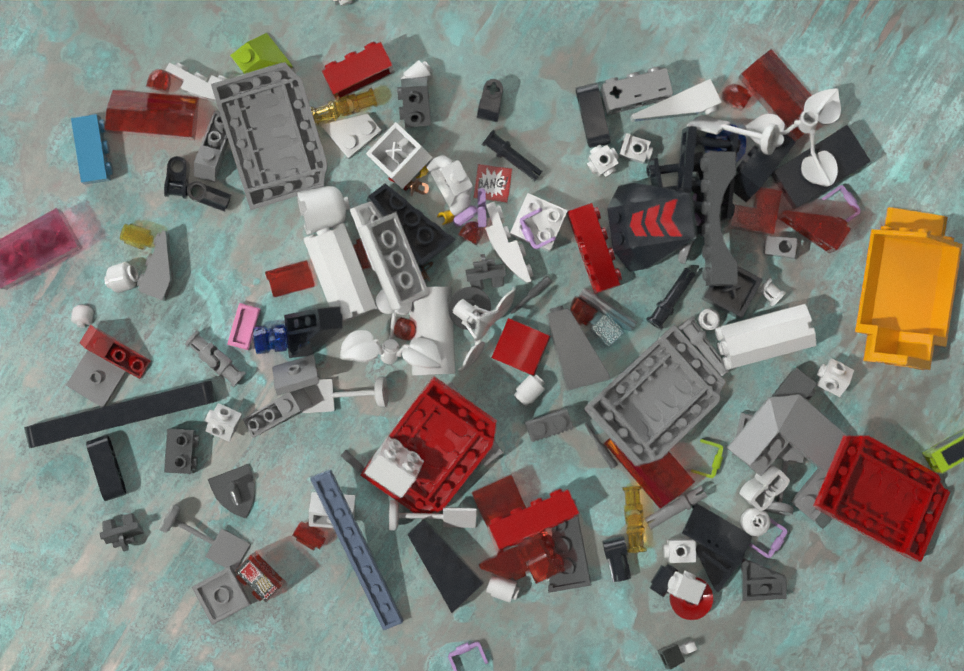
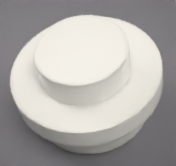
M714 309L703 310L698 317L699 325L705 330H713L718 327L720 323L718 312Z

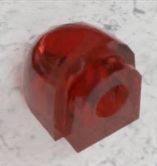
M163 69L152 71L148 76L146 88L169 93L171 85L169 73Z
M730 84L723 89L722 99L733 109L742 111L752 95L748 93L749 90L741 85Z
M469 221L462 227L458 236L477 247L483 236V228L478 227V222Z
M576 295L570 304V311L580 326L582 324L588 326L598 312L597 309Z

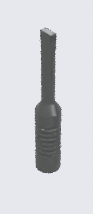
M546 275L510 313L513 314L530 298H535L552 282L551 279Z
M587 423L584 424L611 469L616 467L618 463L607 447L599 441Z
M347 450L340 455L357 472L361 473L364 466Z

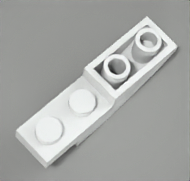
M178 62L175 65L169 63L165 69L170 75L184 81L180 87L184 92L216 102L211 84L227 79L221 75L218 78L211 75L209 81L206 82L207 78L197 72L195 75L188 73V68Z
M495 202L486 204L492 226L486 227L485 231L495 252L512 273L526 284L530 283V277L534 275L530 264L525 265L523 257L527 255L523 244L518 245L517 240L508 242L507 239H510L511 236L508 227H503L501 219L504 216L500 205L496 207Z

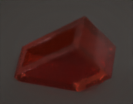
M518 545L478 563L480 569L507 579L514 578V580L525 577L526 571L529 570Z

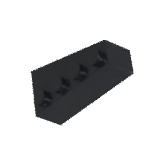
M386 183L367 197L366 201L372 202L381 217L396 212L419 269L456 240L442 230L439 225L423 215L420 210L408 203L406 199Z
M422 519L408 532L409 539L449 610L453 613L484 581L426 519Z

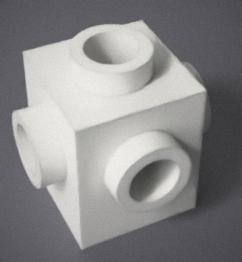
M600 144L590 151L591 155L588 157L589 162L587 165L593 174L596 173L598 177L604 174L607 177L617 171L615 167L619 164L617 161L619 156L613 147L610 149L608 145L602 147ZM601 156H606L607 159H608V162H607V163H601V162H600V157H601Z
M831 358L826 365L822 364L819 368L817 385L840 397L849 386L854 370Z
M218 403L214 411L210 409L205 421L208 422L206 432L230 442L238 428L242 414Z

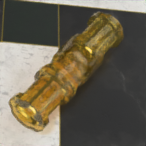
M369 88L367 92L358 95L353 93L339 98L337 102L331 100L326 105L317 108L312 106L310 109L317 126L320 122L338 119L340 114H342L341 116H348L361 112L363 108L377 107L378 105L373 89ZM346 99H350L353 103L354 109L351 112Z
M641 486L622 487V491L625 493L624 518L626 525H628L626 528L629 540L628 553L647 551V548L644 547L643 538L645 527L642 525L644 512L643 504L640 503L639 490H641ZM631 510H637L640 512V514L633 513L632 515H628V512Z

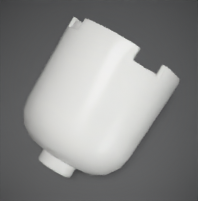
M327 186L297 192L301 216L304 215V229L307 235L327 227L331 229L345 222L347 217L346 210L350 209L348 197H343L338 188Z

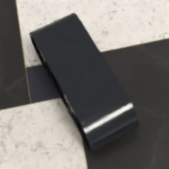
M593 83L575 87L588 147L594 148L600 144L601 146L610 144V136L598 84Z
M109 435L87 441L88 454L103 500L108 501L126 495V487Z

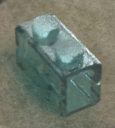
M599 313L589 322L592 325L590 331L595 337H599L598 340L604 347H608L623 335L624 331L618 324H614L615 321L609 314L602 316Z

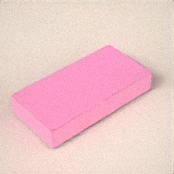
M239 303L227 345L245 350L250 349L261 309Z

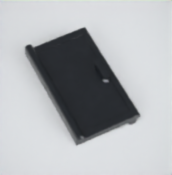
M697 503L692 506V511L681 532L737 566L743 561V556L752 538V535Z

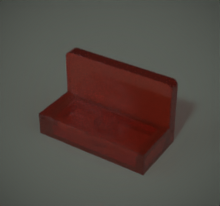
M307 260L265 271L273 297L315 287L310 264Z

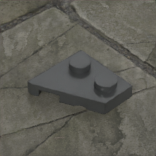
M743 558L741 562L743 601L787 599L785 575Z

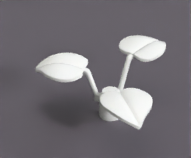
M838 89L820 91L809 97L805 102L804 112L801 114L800 120H796L786 130H784L783 120L774 114L759 116L746 125L747 130L763 134L764 129L769 124H777L780 132L776 148L783 144V135L788 134L797 126L802 132L810 133L812 156L806 157L802 162L801 171L803 176L812 183L824 186H831L835 182L837 177L835 158L827 151L815 153V128L818 122L822 125H829L839 119L841 104ZM751 137L754 142L760 145L761 139Z
M513 287L500 300L496 309L491 312L481 309L476 305L472 306L464 299L457 303L453 313L463 320L462 324L466 326L475 340V345L468 352L462 367L458 369L460 372L471 366L479 358L485 346V342L480 339L488 332L490 326L507 313L514 300L516 288ZM476 321V331L474 332L469 323L473 324Z
M384 290L378 293L376 306L382 313H392L389 339L381 347L379 340H373V336L369 331L357 330L346 337L341 348V359L368 362L380 355L384 363L393 364L402 355L403 359L410 365L422 368H441L438 347L430 339L415 338L410 342V345L405 344L399 350V344L393 340L396 314L407 315L411 311L412 302L392 310Z

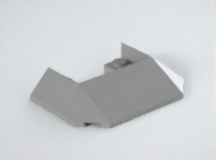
M799 394L768 397L729 444L727 449L758 475L762 476L789 443L818 468L790 502L822 529L832 519L818 511L813 505L841 439L847 435Z

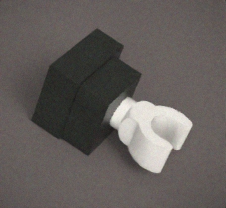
M689 641L680 647L677 644H672L657 651L665 668L671 670L684 663L683 655L696 651L697 647L694 641Z

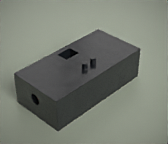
M848 125L815 145L816 154L821 151H827L836 160L837 177L833 185L871 161ZM811 148L782 165L771 174L793 210L831 187L812 183L803 176L801 165L806 157L812 156Z

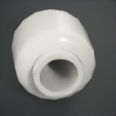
M122 262L109 267L104 280L109 289L111 288L114 292L121 293L134 288L139 275L134 265Z
M754 507L744 511L740 521L743 530L752 536L765 534L770 528L771 523L766 511L759 512Z

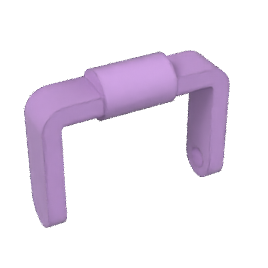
M840 185L822 197L824 201L838 190L842 192L847 203L855 210L853 215L840 223L843 226L859 215L861 210L856 204L857 200L852 193Z
M480 188L478 190V227H486L485 189Z
M472 205L454 218V225L459 227L476 216L478 208Z
M541 208L520 218V223L523 227L521 231L526 241H529L534 249H539L556 240L554 236L536 245L535 237L530 227H527L524 221L542 211Z
M771 518V523L780 528L782 532L770 546L769 552L766 554L753 544H749L751 548L767 558L772 557L775 551L778 552L787 534V529Z
M475 641L470 644L467 642L456 647V650L448 654V659L454 671L458 670L452 657L471 651L472 648L477 646L485 664L488 663L480 642Z

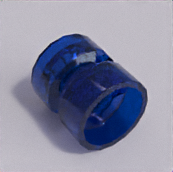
M284 323L273 324L270 328L266 325L253 327L256 354H266L272 349L274 352L288 351ZM270 336H273L275 340L271 341Z

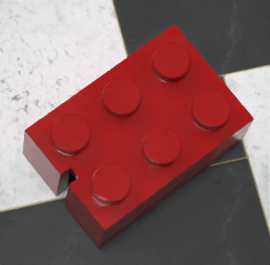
M375 41L364 46L365 50L359 53L353 51L345 55L344 60L338 63L337 61H332L324 66L325 69L322 70V73L336 101L394 73L393 65L381 42L377 44Z

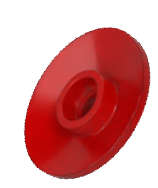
M698 577L695 579L706 584L698 605L670 593L669 599L673 611L679 617L686 620H697L704 617L710 611L713 604V593L710 586Z

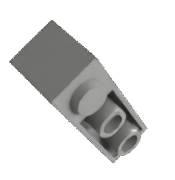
M213 112L194 161V177L212 182L216 181L228 144L220 112Z
M162 230L161 234L158 233L153 245L156 247L153 254L150 253L147 257L145 265L148 267L145 274L140 275L137 286H139L138 291L166 301L174 280L169 233Z
M302 388L282 395L242 420L252 438L308 408L313 403L305 389Z

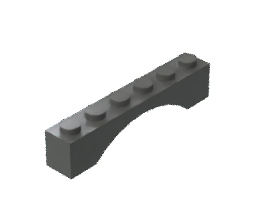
M708 152L701 159V170L704 171V179L701 182V191L704 193V201L701 205V211L704 215L702 236L705 237V245L702 248L705 267L703 268L702 276L706 286H733L738 284L737 261L729 252L723 239L720 226V206L724 192L736 174L735 152Z

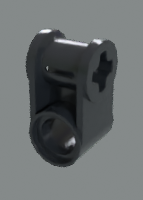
M490 79L485 83L479 102L477 119L498 122L503 86L499 80ZM492 84H495L496 89L499 90L494 95H491L490 90H487V87L490 88Z
M174 156L167 163L164 184L165 197H169V195L182 196L183 199L188 197L187 187L189 186L190 165L182 157ZM182 161L184 165L183 170L176 173L173 166L175 162Z

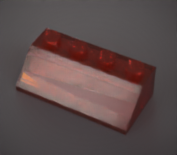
M772 49L757 59L738 77L769 114L777 115L784 122V130L793 125L796 120H800L801 114L804 112L805 102L812 96ZM797 126L787 135L794 141H797L805 133Z
M112 90L106 110L105 130L114 134L195 140L199 97Z
M610 437L604 442L606 447L659 509L677 498L695 482L669 451L658 461L635 466Z

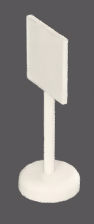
M699 115L687 124V126H694L698 130L713 134L727 130L761 139V151L768 155L774 152L780 132L777 124H769L764 129L763 134L729 126L730 122L705 115Z
M378 377L375 381V390L334 392L333 379L319 380V384L304 388L313 405L302 410V413L335 411L334 398L375 395L377 405L387 407V380L385 377Z
M390 500L389 530L391 531L397 530L399 518L443 519V527L476 528V509L443 508V514L399 513L398 501Z

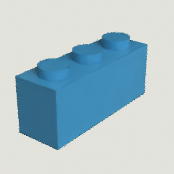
M97 114L71 118L81 183L88 185L111 181L110 175H113V168L111 162H108L107 159L110 149L108 141L104 140L103 132H106L104 119H101Z

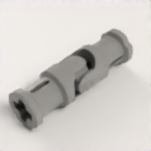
M195 331L186 341L185 345L187 347L190 346L198 353V357L207 363L219 376L223 375L231 382L233 388L246 375L244 371L241 372L232 364L233 361L218 350L214 344L208 343L202 338L199 331Z

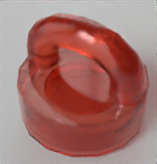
M404 317L399 318L394 327L395 337L402 340H412L416 334L415 322Z

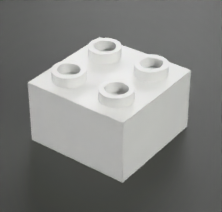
M396 122L366 153L402 189L432 158Z
M527 193L510 235L527 242L521 231L523 227L520 223V218L541 208L542 211L524 220L527 227H530L535 237L534 241L538 245L557 236L568 210ZM554 241L541 247V249L550 252Z
M387 436L374 454L365 474L402 498L416 479L424 460L417 453L404 448L398 440Z

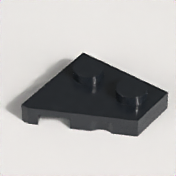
M698 544L696 553L715 591L719 592L738 566Z

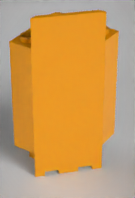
M888 207L885 226H881L880 230L871 229L855 332L867 335L863 361L909 367L923 371L924 369L931 370L934 346H947L962 251L961 243L954 242L955 238L945 236L948 217Z

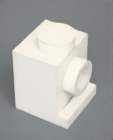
M626 133L619 157L644 164L645 159L650 160L653 147H650L651 141ZM639 145L641 151L635 152L633 147Z

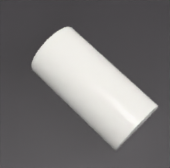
M396 212L358 228L392 310L429 294Z
M427 287L429 294L412 301V308L409 312L411 341L415 338H427L433 341L439 350L441 368H422L412 365V376L455 374L454 328L448 311V305L452 297V287Z

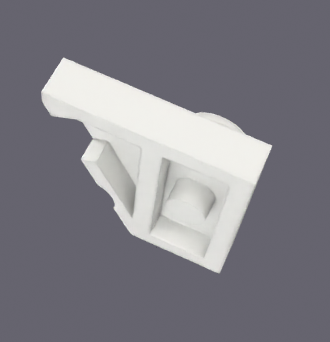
M368 114L322 125V128L348 159L382 132Z

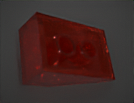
M783 210L776 216L777 219L829 254L838 250L851 231V228L847 226L849 223L839 216L835 218L833 216Z
M511 474L471 491L487 527L491 524L490 520L502 515L503 518L511 515L510 511L521 506L523 509H526Z

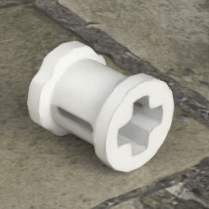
M771 278L756 291L759 294L762 293L770 301L771 306H774L786 294L784 290L780 291L772 283Z

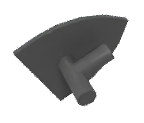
M249 464L209 478L208 482L211 490L220 504L231 513L246 518L252 507L255 495V484Z

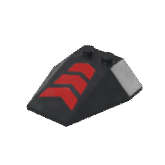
M630 183L618 186L607 208L613 252L630 272L651 268L698 237L692 193L642 183Z

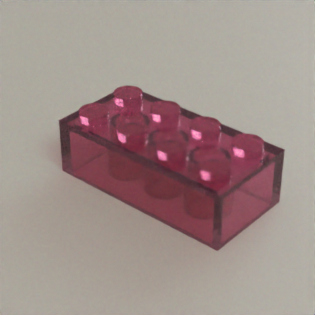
M55 208L0 239V289L7 290L82 249L62 210Z

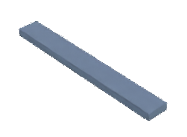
M329 469L311 476L310 480L383 631L402 624L403 618L332 470Z

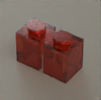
M547 531L538 533L517 544L525 562L535 560L544 554L547 555L528 566L536 584L565 571L563 567L564 561L559 554L555 553V542Z

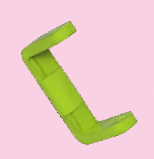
M700 439L702 443L718 447L717 455H715L712 463L711 475L691 469V472L708 478H714L717 469L720 470L722 464L723 446Z

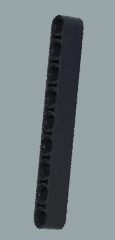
M207 381L26 426L24 430L28 447L34 448L217 402L212 381Z

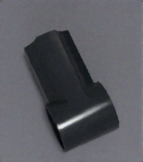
M199 181L192 182L187 187V194L190 199L223 212L226 211L232 196ZM195 186L203 188V194L198 198L192 195V189Z
M624 536L603 540L606 560L609 562L612 581L620 582L631 579Z

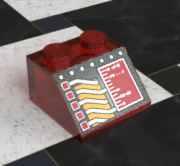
M256 551L235 571L238 574L236 578L244 586L248 584L253 589L251 593L259 601L263 599L267 602L286 583Z

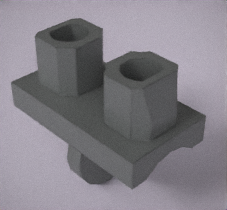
M480 254L481 261L473 262V269L465 270L467 282H470L471 287L482 290L484 289L483 279L491 278L492 287L504 286V276H506L504 263L495 265V260H486L485 254Z
M133 513L122 516L124 526L117 527L114 519L103 521V532L99 533L100 539L104 540L106 544L112 543L113 548L121 546L123 552L129 551L128 544L135 542L134 536L144 533L143 527L138 523Z

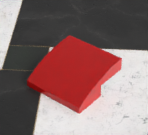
M508 318L491 358L534 376L551 336Z

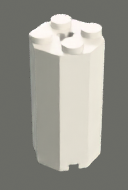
M341 223L332 227L333 230L327 227L317 231L318 236L313 234L303 239L329 307L340 306L343 322H346L378 308L345 223Z
M803 304L716 327L715 333L717 339L720 340L717 343L720 356H725L723 357L725 369L729 370L816 346L814 327L811 328L810 322H812L806 305Z

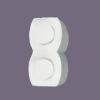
M771 464L762 476L756 473L753 479L746 482L739 494L750 505L761 512L770 506L776 495L786 489L790 480L781 470Z

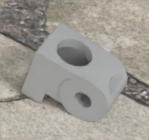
M768 236L766 237L764 254L796 259L798 239Z

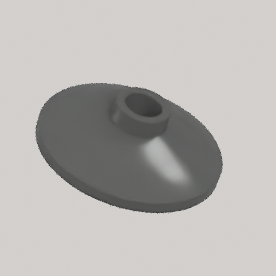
M476 287L461 288L454 293L448 305L449 316L452 322L466 330L468 329L462 324L463 320L453 313V309L461 299L471 303L472 306L476 305L481 309L491 312L489 297L484 291ZM476 321L473 324L469 323L472 329H476Z

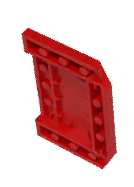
M433 376L388 435L391 439L398 440L407 450L417 453L424 460L414 482L403 497L400 498L365 474L372 458L360 476L413 513L439 512L446 507L492 448L497 420Z
M866 435L843 436L813 506L818 511L896 553L916 562H922L950 492L944 488L940 482L941 478L937 473L873 437Z

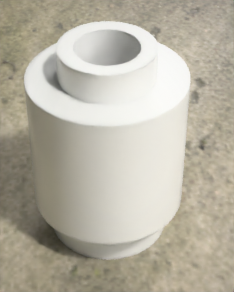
M418 60L403 73L404 76L400 79L427 77L428 81L432 78L430 73L433 70L426 61L421 63Z
M529 375L516 388L517 392L514 396L525 406L529 403L532 404L545 391L543 387L545 382L538 375L534 377Z
M491 576L486 592L490 593L492 597L511 603L512 599H517L520 588L516 587L517 582L501 576Z

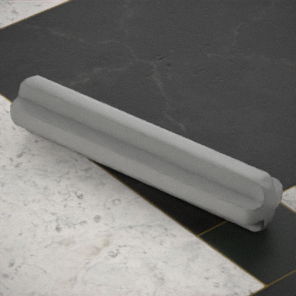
M584 288L579 294L580 299L628 331H632L636 326L637 322L589 289Z

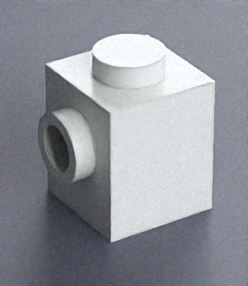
M667 539V545L663 546L664 558H668L669 563L696 562V544L694 540Z
M684 570L683 574L675 571L674 576L668 582L667 592L698 605L706 584L695 579L697 575Z

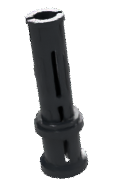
M493 129L481 145L493 150L498 158L504 157L535 182L543 170H540L510 147V142L504 141L496 135V131Z
M683 269V272L663 301L657 302V308L653 314L646 318V321L657 329L662 330L664 328V322L669 315L674 313L673 307L694 277H696V274L691 272L686 279L687 274L690 272L689 269Z

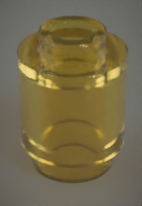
M132 223L130 225L124 224L120 234V240L124 241V244L141 250H145L146 247L150 248L154 239L150 229Z

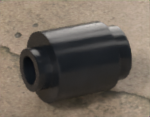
M668 563L666 566L661 565L651 580L652 584L649 588L665 597L667 593L669 594L667 590L670 578L674 576L675 571L678 572L679 570Z

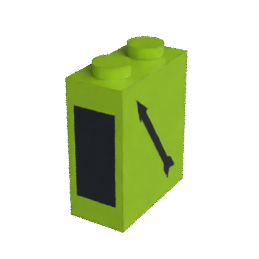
M964 429L922 452L932 471L944 473L964 461Z

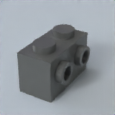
M427 77L401 79V87H397L398 100L403 102V107H399L400 120H404L405 128L431 126Z
M167 429L164 472L192 474L194 469L197 470L198 457L195 456V448L199 447V435H196V430Z

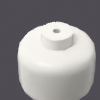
M77 305L72 310L71 321L77 324V327L85 328V325L92 324L94 311L89 306Z

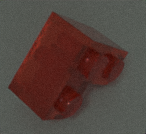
M761 187L756 192L754 208L735 204V212L729 220L728 228L768 236L773 235L782 191Z

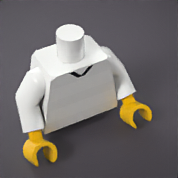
M441 155L431 159L419 171L420 175L415 178L419 179L430 171L450 210L440 212L437 215V218L444 216L445 221L442 225L452 223L454 216L460 214L470 205V194L473 185L459 160L452 161L447 156Z

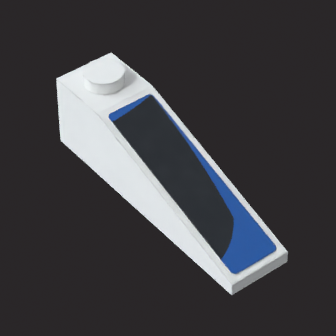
M711 79L632 114L630 119L632 122L700 115L704 112L706 115H709L718 110L717 106L721 104V100Z

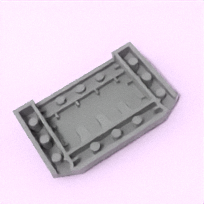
M285 62L211 84L250 210L298 196L297 192L324 187L327 161L303 82Z
M673 325L588 403L584 409L635 466L661 459L719 403L721 397L719 395L725 380L681 331Z

